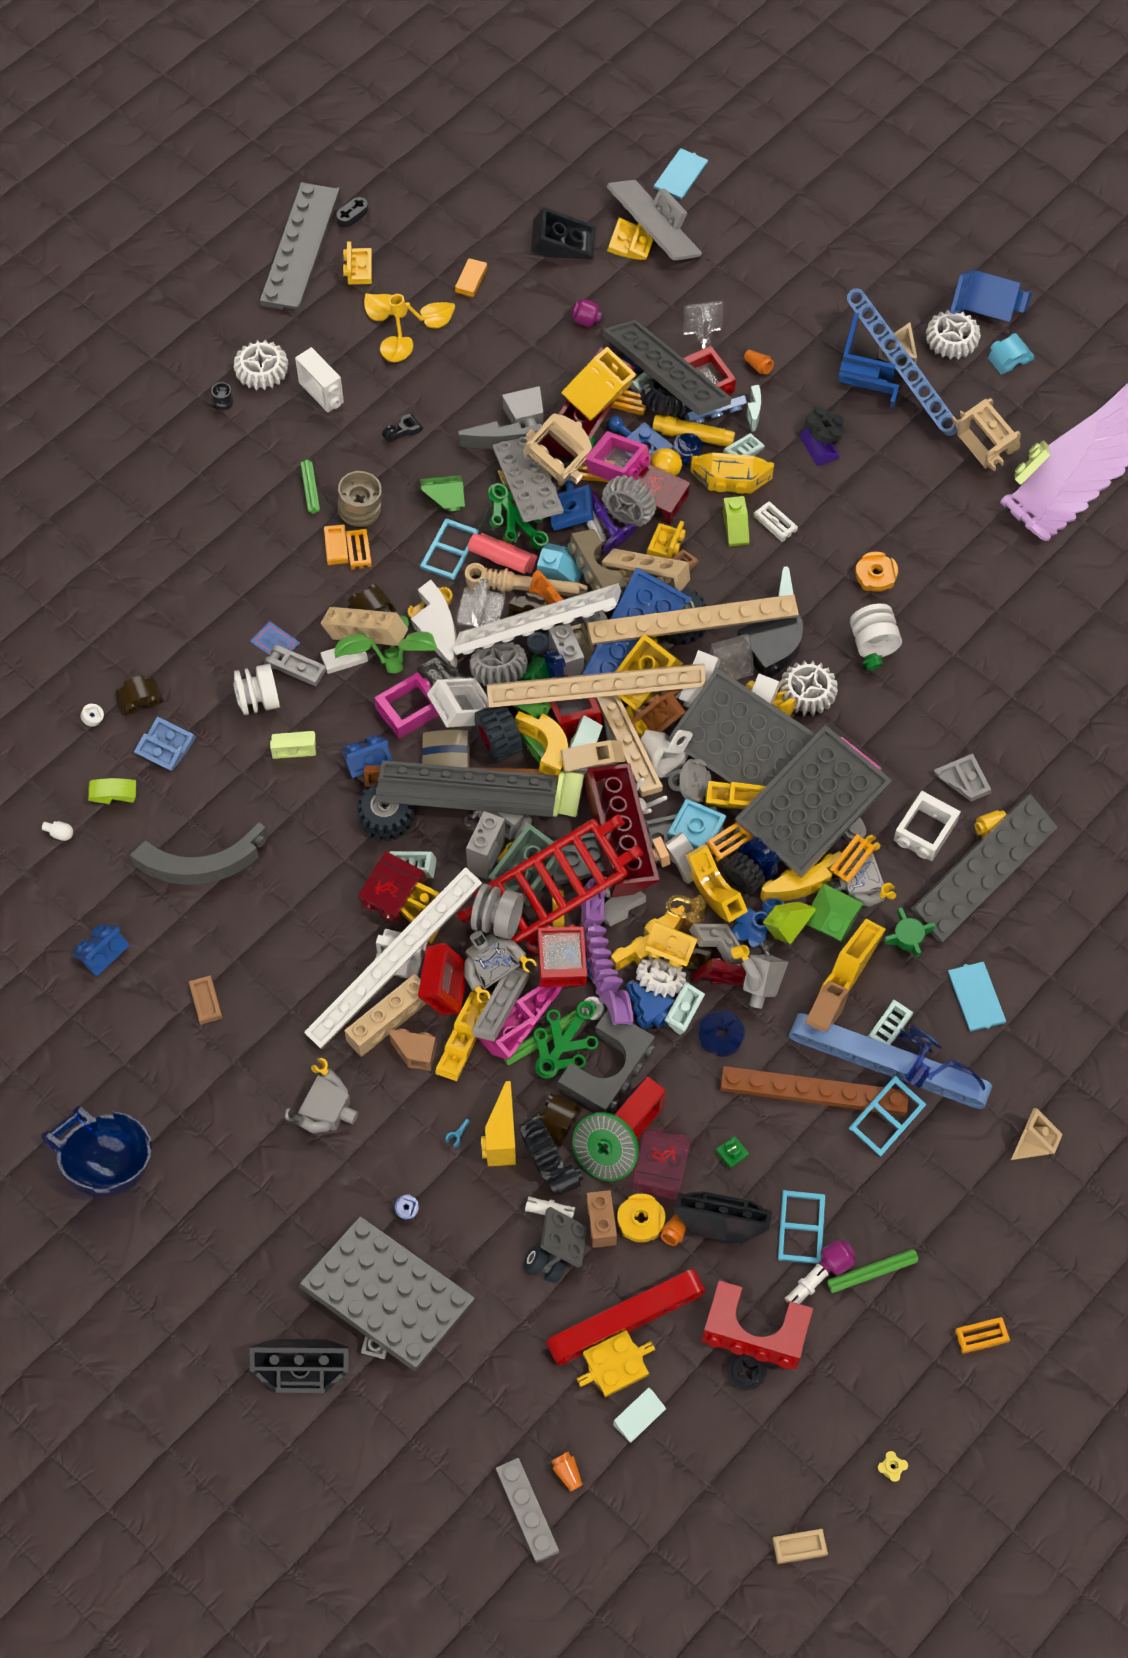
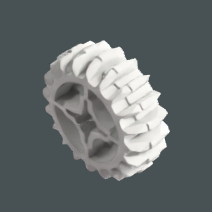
M947 310L945 314L940 312L938 316L934 315L928 323L926 340L927 344H930V349H935V354L941 353L942 358L949 356L950 360L952 357H956L959 360L961 356L966 358L968 353L972 354L974 349H976L980 340V329L976 325V320H971V315L965 316L964 311L961 314H951Z
M257 340L256 344L249 342L248 347L243 346L242 351L237 352V356L234 359V371L242 385L247 384L248 388L254 386L257 391L259 387L265 390L267 386H270L273 389L274 383L279 385L280 380L285 379V374L288 371V359L280 345L275 346L274 342L268 344L266 340L260 343Z
M804 660L802 665L796 662L794 668L789 666L787 672H784L780 681V692H787L783 695L782 700L785 702L789 698L796 699L795 714L799 710L802 711L803 716L807 712H810L813 716L815 711L821 714L823 709L828 710L830 704L835 702L838 684L834 680V673L829 674V667L822 669V663L816 666L814 661L807 664Z

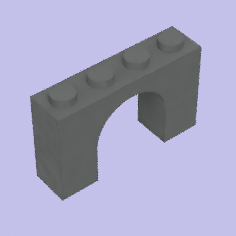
M607 1009L595 1027V1036L621 1052L625 1059L622 1070L609 1078H597L570 1063L558 1081V1090L595 1113H613L619 1104V1097L621 1094L625 1095L632 1084L630 1082L634 1075L638 1076L644 1067L643 1061L646 1057L650 1058L656 1049L654 1045L655 1036L633 1023L632 1025H613L609 1010Z

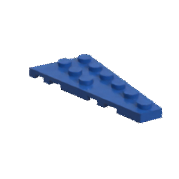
M636 568L610 619L681 610L693 598ZM639 639L596 645L582 675L615 672Z

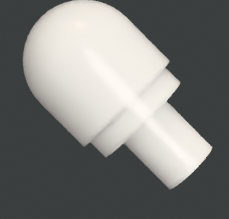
M54 821L53 824L44 822L42 825V830L50 832V836L55 839L67 841L73 836V828L67 823Z

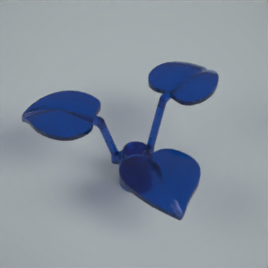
M913 1024L909 1025L910 1032L904 1029L899 1030V1037L909 1038L917 1043L920 1049L916 1062L904 1077L910 1083L921 1088L927 1078L932 1080L939 1072L948 1066H952L975 1077L982 1090H985V1084L971 1068L956 1060H949L930 1073L931 1067L924 1063L923 1060L928 1051L930 1053L933 1052L930 1047L931 1044L940 1050L942 1046L933 1037Z

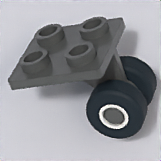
M548 1207L545 1213L541 1246L535 1245L528 1251L524 1259V1270L532 1275H537L542 1271L545 1273V1281L556 1283L564 1273L565 1261L580 1267L583 1261L587 1227L558 1210Z

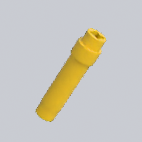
M657 414L655 415L652 428L655 431L662 432V435L678 436L725 447L733 444L735 432L678 419V417H666Z

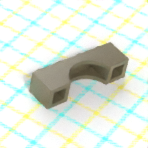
M595 529L572 533L570 543H568V551L576 560L578 569H581L585 581L590 584L593 591L619 583L621 589L620 600L627 583L620 571L606 569L597 563L596 560L600 558L602 541Z

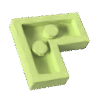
M1044 440L1040 444H1034L1029 450V460L1026 463L1022 462L1015 469V480L1020 485L1050 456L1049 445Z

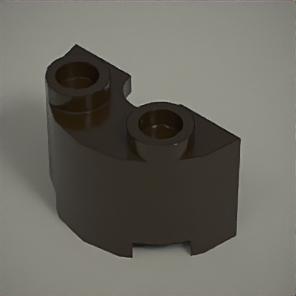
M376 584L369 586L359 594L351 595L348 599L350 603L348 605L349 609L383 612L396 611L387 595Z
M526 593V596H521L517 599L515 596L509 602L508 617L546 606L545 599L533 593Z
M143 675L132 677L123 682L124 686L120 690L116 689L115 696L123 716L137 713L139 707L143 705L155 707L159 703L164 702L157 682L153 677L151 679H144Z
M551 1093L546 1100L544 1113H539L537 1117L544 1123L555 1145L561 1147L570 1127L579 1116L582 1107Z

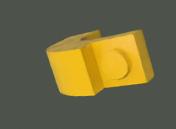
M519 711L515 717L519 732L537 740L545 749L538 773L558 775L559 780V775L564 769L560 750L568 749L567 738L563 730L553 719L543 713L538 720L530 714H524Z
M703 844L686 854L692 870L690 874L698 890L710 907L722 919L730 923L748 912L741 893L731 888L721 876L707 845Z

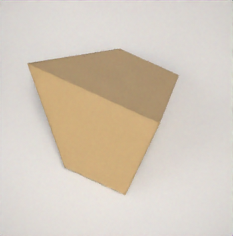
M909 322L894 334L916 363L917 353L911 323ZM890 343L887 347V350L894 349L896 343ZM879 346L878 358L892 364ZM902 358L898 365H905L907 358Z
M1033 1108L1011 1160L1055 1154L1063 1134L1037 1108Z

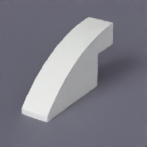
M429 580L418 589L420 598L427 607L411 618V621L417 632L424 631L433 635L437 645V651L435 652L452 670H455L458 654L456 655L453 649L457 639L454 622L440 590L432 580Z

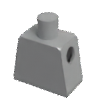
M540 386L502 395L503 409L512 424L519 422L521 428L540 423L541 425L543 424Z

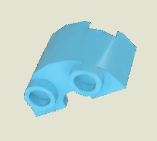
M1016 333L1001 342L996 341L990 347L992 351L988 356L990 362L1001 375L1013 370L1019 363L1024 365L1034 360V354Z

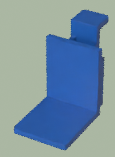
M971 269L960 274L950 313L956 314L965 309L1011 322L1014 310L1023 313L1028 310L1033 291L1019 290L1021 282Z
M855 312L840 367L838 382L892 394L890 407L894 408L899 385L888 383V381L893 382L895 364L851 355L859 319V313Z

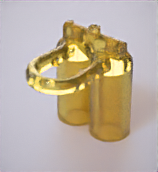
M673 895L667 900L666 908L671 915L686 918L685 933L692 936L689 929L693 924H701L703 922L706 902L701 895L693 899L682 895ZM675 900L690 903V911L688 913H684L681 910L680 912L675 911L671 908V903Z

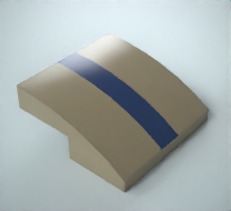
M438 730L423 733L422 764L469 767L470 732L468 730Z

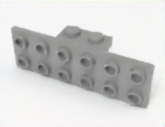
M636 180L608 183L607 188L612 192V195L633 215L634 219L652 236L657 244L668 254L669 258L675 261L701 256L702 252L680 229L687 216V212L666 189H659L655 200H653Z
M525 436L493 444V450L523 522L561 514L563 513V507L558 498L555 483L551 482V475L529 455H524L523 450L528 442Z

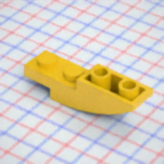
M838 851L835 854H828L819 864L814 865L803 878L799 877L791 869H787L778 879L774 881L769 880L762 886L760 899L763 902L772 898L788 901L818 892L823 883L829 886V880H831L833 874L830 868L842 853Z
M683 905L678 908L669 909L659 919L654 918L650 920L644 927V937H637L631 945L615 950L611 955V961L614 962L612 968L619 971L634 961L639 965L642 959L647 960L649 955L647 954L648 951L644 948L655 921L679 930L685 913Z

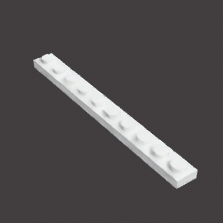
M465 867L304 1033L322 1049L483 885L482 882Z

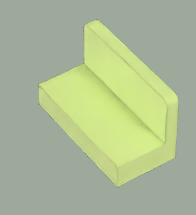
M315 732L272 734V741H270L272 758L316 756Z
M564 769L561 771L555 796L554 817H557L558 814L577 816L585 773L577 771L564 772Z

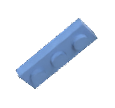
M743 395L731 399V405L700 415L692 411L684 415V419L686 421L702 423L704 418L709 416L715 419L723 416V412L730 410V413L742 410L741 406L747 402Z

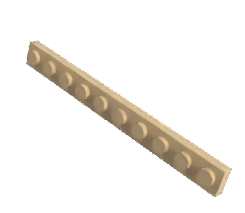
M793 594L588 622L587 630L590 645L640 639L643 634L648 637L664 636L794 618L799 614L795 595Z
M584 623L571 626L584 655L585 669L595 646L590 645L588 631ZM617 695L594 697L613 739L621 740L625 764H631L635 784H637L640 778H644V782L638 790L641 797L661 792L663 786L620 697Z
M693 664L486 684L488 706L500 707L703 687L706 683L705 665Z

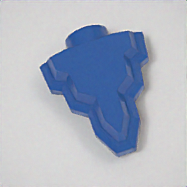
M635 980L629 981L626 984V989L634 1003L633 1011L637 1016L636 1023L643 1030L652 1027L654 1024L658 1028L663 1027L667 1023L665 1018L675 999L669 994L666 995V998H663L660 993L654 996V991L646 992L647 987L640 986V982Z

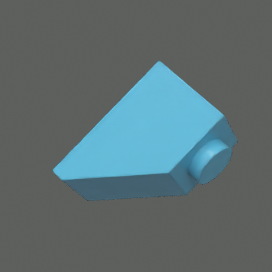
M548 543L542 548L537 563V570L541 571L546 579L580 582L582 571L578 569L576 560L573 555H570L568 547Z

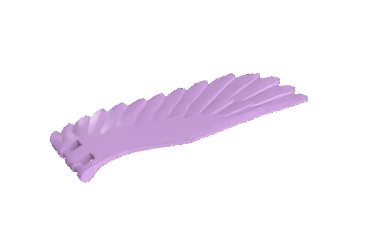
M1128 383L1098 411L1049 444L1050 456L1025 480L1016 492L1006 495L1000 501L1004 507L1007 506L1011 510L1010 513L1018 521L1022 520L1026 524L1025 527L1040 539L1049 541L1051 536L1057 535V530L1064 529L1067 526V522L1075 521V514L1088 509L1089 505L1087 503L1097 499L1099 492L1110 486V480L1123 476L1125 468L1128 467Z

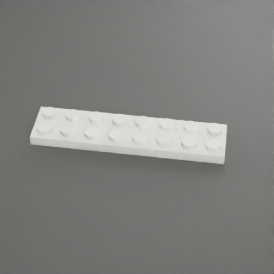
M619 583L459 632L453 645L455 654H470L479 647H483V649L489 648L499 641L509 642L518 635L528 636L541 628L548 630L557 623L567 624L580 616H583V618L590 617L596 611L612 610L617 605L621 589Z

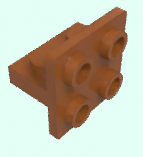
M682 689L666 690L660 695H655L648 701L649 704L647 706L644 705L635 712L637 716L631 722L634 724L643 719L651 731L663 732L686 713L675 698Z

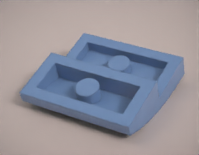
M157 716L148 734H143L134 753L173 771L191 747L196 736Z

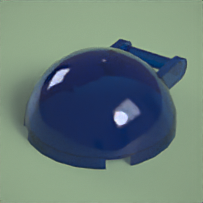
M77 1106L73 1109V1114L50 1132L46 1131L41 1135L44 1142L56 1151L55 1159L63 1178L74 1189L91 1197L106 1198L125 1193L141 1180L151 1160L152 1142L147 1129L132 1116L113 1111V1115H99L94 1118L83 1108ZM78 1121L82 1122L80 1125H78V1126H76L75 1128H73V1129L63 1138L62 1141H60V1140L58 1139V1137H59L61 1134H63L66 1130H68V1129H69L71 1126H73L76 1122H78Z

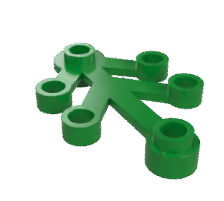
M497 483L489 487L487 495L493 502V516L489 520L490 525L493 528H499L503 523L501 507L503 506L507 511L506 532L503 535L504 542L512 544L517 539L515 532L516 521L529 536L531 546L534 549H542L548 543L547 534L543 531H535L528 522H523L517 506H513L510 502L514 501L511 492H508L503 484ZM544 518L536 519L533 521L535 523H540Z
M582 1001L576 1007L577 1015L563 1036L559 1023V1011L555 1009L548 1011L546 1021L550 1024L554 1042V1049L550 1055L546 1043L547 1031L544 1028H538L534 1031L533 1039L538 1044L540 1055L535 1064V1070L541 1078L550 1079L554 1077L558 1070L568 1068L570 1063L580 1069L584 1067L586 1059L583 1055L577 1054L572 1059L558 1060L563 1052L581 1049L592 1051L598 1046V1039L595 1036L571 1041L584 1020H589L595 1014V1006L592 1002ZM581 1008H587L589 1011L588 1015H583ZM555 1013L557 1020H551L549 1014ZM542 1032L544 1039H538L536 1033ZM592 1039L595 1042V1046H588L587 1040ZM575 1058L582 1060L581 1066L575 1064ZM543 1064H549L550 1071H544Z

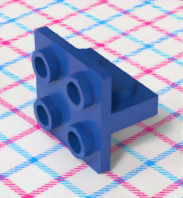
M372 735L365 738L366 742L357 744V742H353L344 746L345 749L341 751V754L345 758L352 778L364 774L365 765L381 766L382 760L392 761L387 746L389 744L387 739Z
M101 924L91 932L92 936L87 941L83 940L75 947L76 951L72 956L75 959H80L94 976H98L129 946V943L119 933L120 928L118 926L106 924L102 926Z

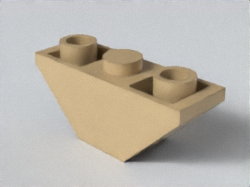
M621 740L595 742L560 750L564 772L625 762Z

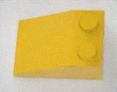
M643 634L615 672L682 666L683 663L652 638ZM659 691L617 696L637 711Z
M511 1081L505 1082L485 1126L486 1136H481L482 1159H487L488 1167L516 1165Z

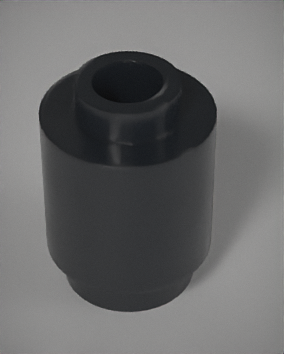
M571 1164L564 1167L562 1173L553 1179L547 1180L553 1195L558 1193L562 1195L580 1187V1181L583 1180L579 1168H573Z

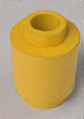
M996 810L977 817L975 823L976 832L984 837L1006 813L1003 810Z

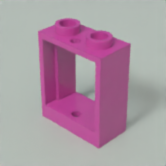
M418 672L374 697L377 711L398 739L440 716L427 695L431 685ZM418 687L431 704L402 720L390 703Z

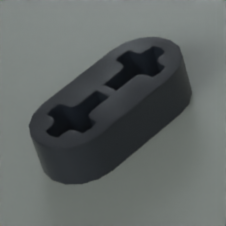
M356 197L340 208L336 214L338 225L345 228L350 227L368 213L367 200L363 197Z

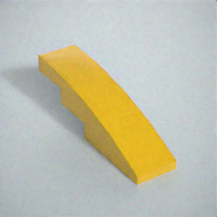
M470 992L454 1023V1030L445 1045V1052L436 1067L435 1074L454 1081L458 1080L476 1042L477 1037L473 1036L472 1029L488 1002L486 996L479 994L482 1004H478L475 1001L476 993Z

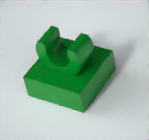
M735 1136L716 1149V1153L730 1170L749 1157V1153Z

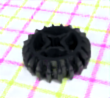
M649 378L644 382L640 393V400L647 409H651L652 412H657L659 415L662 414L666 417L672 416L674 418L676 416L682 417L691 412L688 406L654 378Z
M536 1116L520 1124V1135L541 1177L549 1180L564 1171L562 1158L542 1120Z

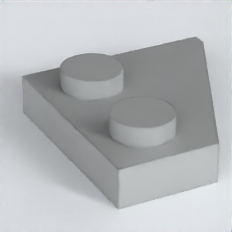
M973 754L934 769L936 777L969 801H974L991 794V788Z

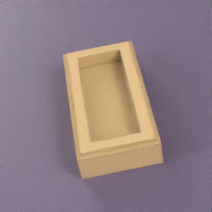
M823 1529L772 1538L777 1564L828 1555Z

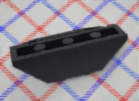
M703 1191L687 1194L678 1193L674 1212L694 1235L743 1244L768 1231L772 1217V1211L765 1210L750 1200Z
M275 1339L249 1347L250 1372L254 1376L256 1375L275 1393H326L343 1376L349 1373V1347L327 1339Z

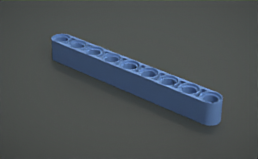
M858 288L852 289L847 295V301L852 309L859 313L860 320L892 364H895L897 371L939 429L947 436L956 434L958 430L954 423L951 428L944 429V424L947 421H952L953 417L948 407L865 293ZM858 296H862V300L859 303L854 304V299ZM868 312H873V316L870 319H865V315ZM880 327H884V332L880 335H877V329ZM890 343H896L894 349L887 350V347ZM902 358H907L905 365H898ZM919 374L916 381H910L911 375ZM923 390H930L927 397H921ZM941 405V410L938 413H932L934 406Z
M800 1013L795 1018L789 1037L800 1044L892 1078L897 1076L903 1082L977 1109H984L987 1104L992 1084L984 1079L834 1024L827 1032L816 1030L811 1025L805 1023L808 1017L807 1014Z

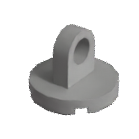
M689 759L685 762L682 769L671 772L668 778L669 787L672 790L681 792L685 799L696 803L702 802L703 798L706 797L707 783L711 781L710 771H707L705 767L707 764L701 759ZM680 776V785L678 786L677 779Z

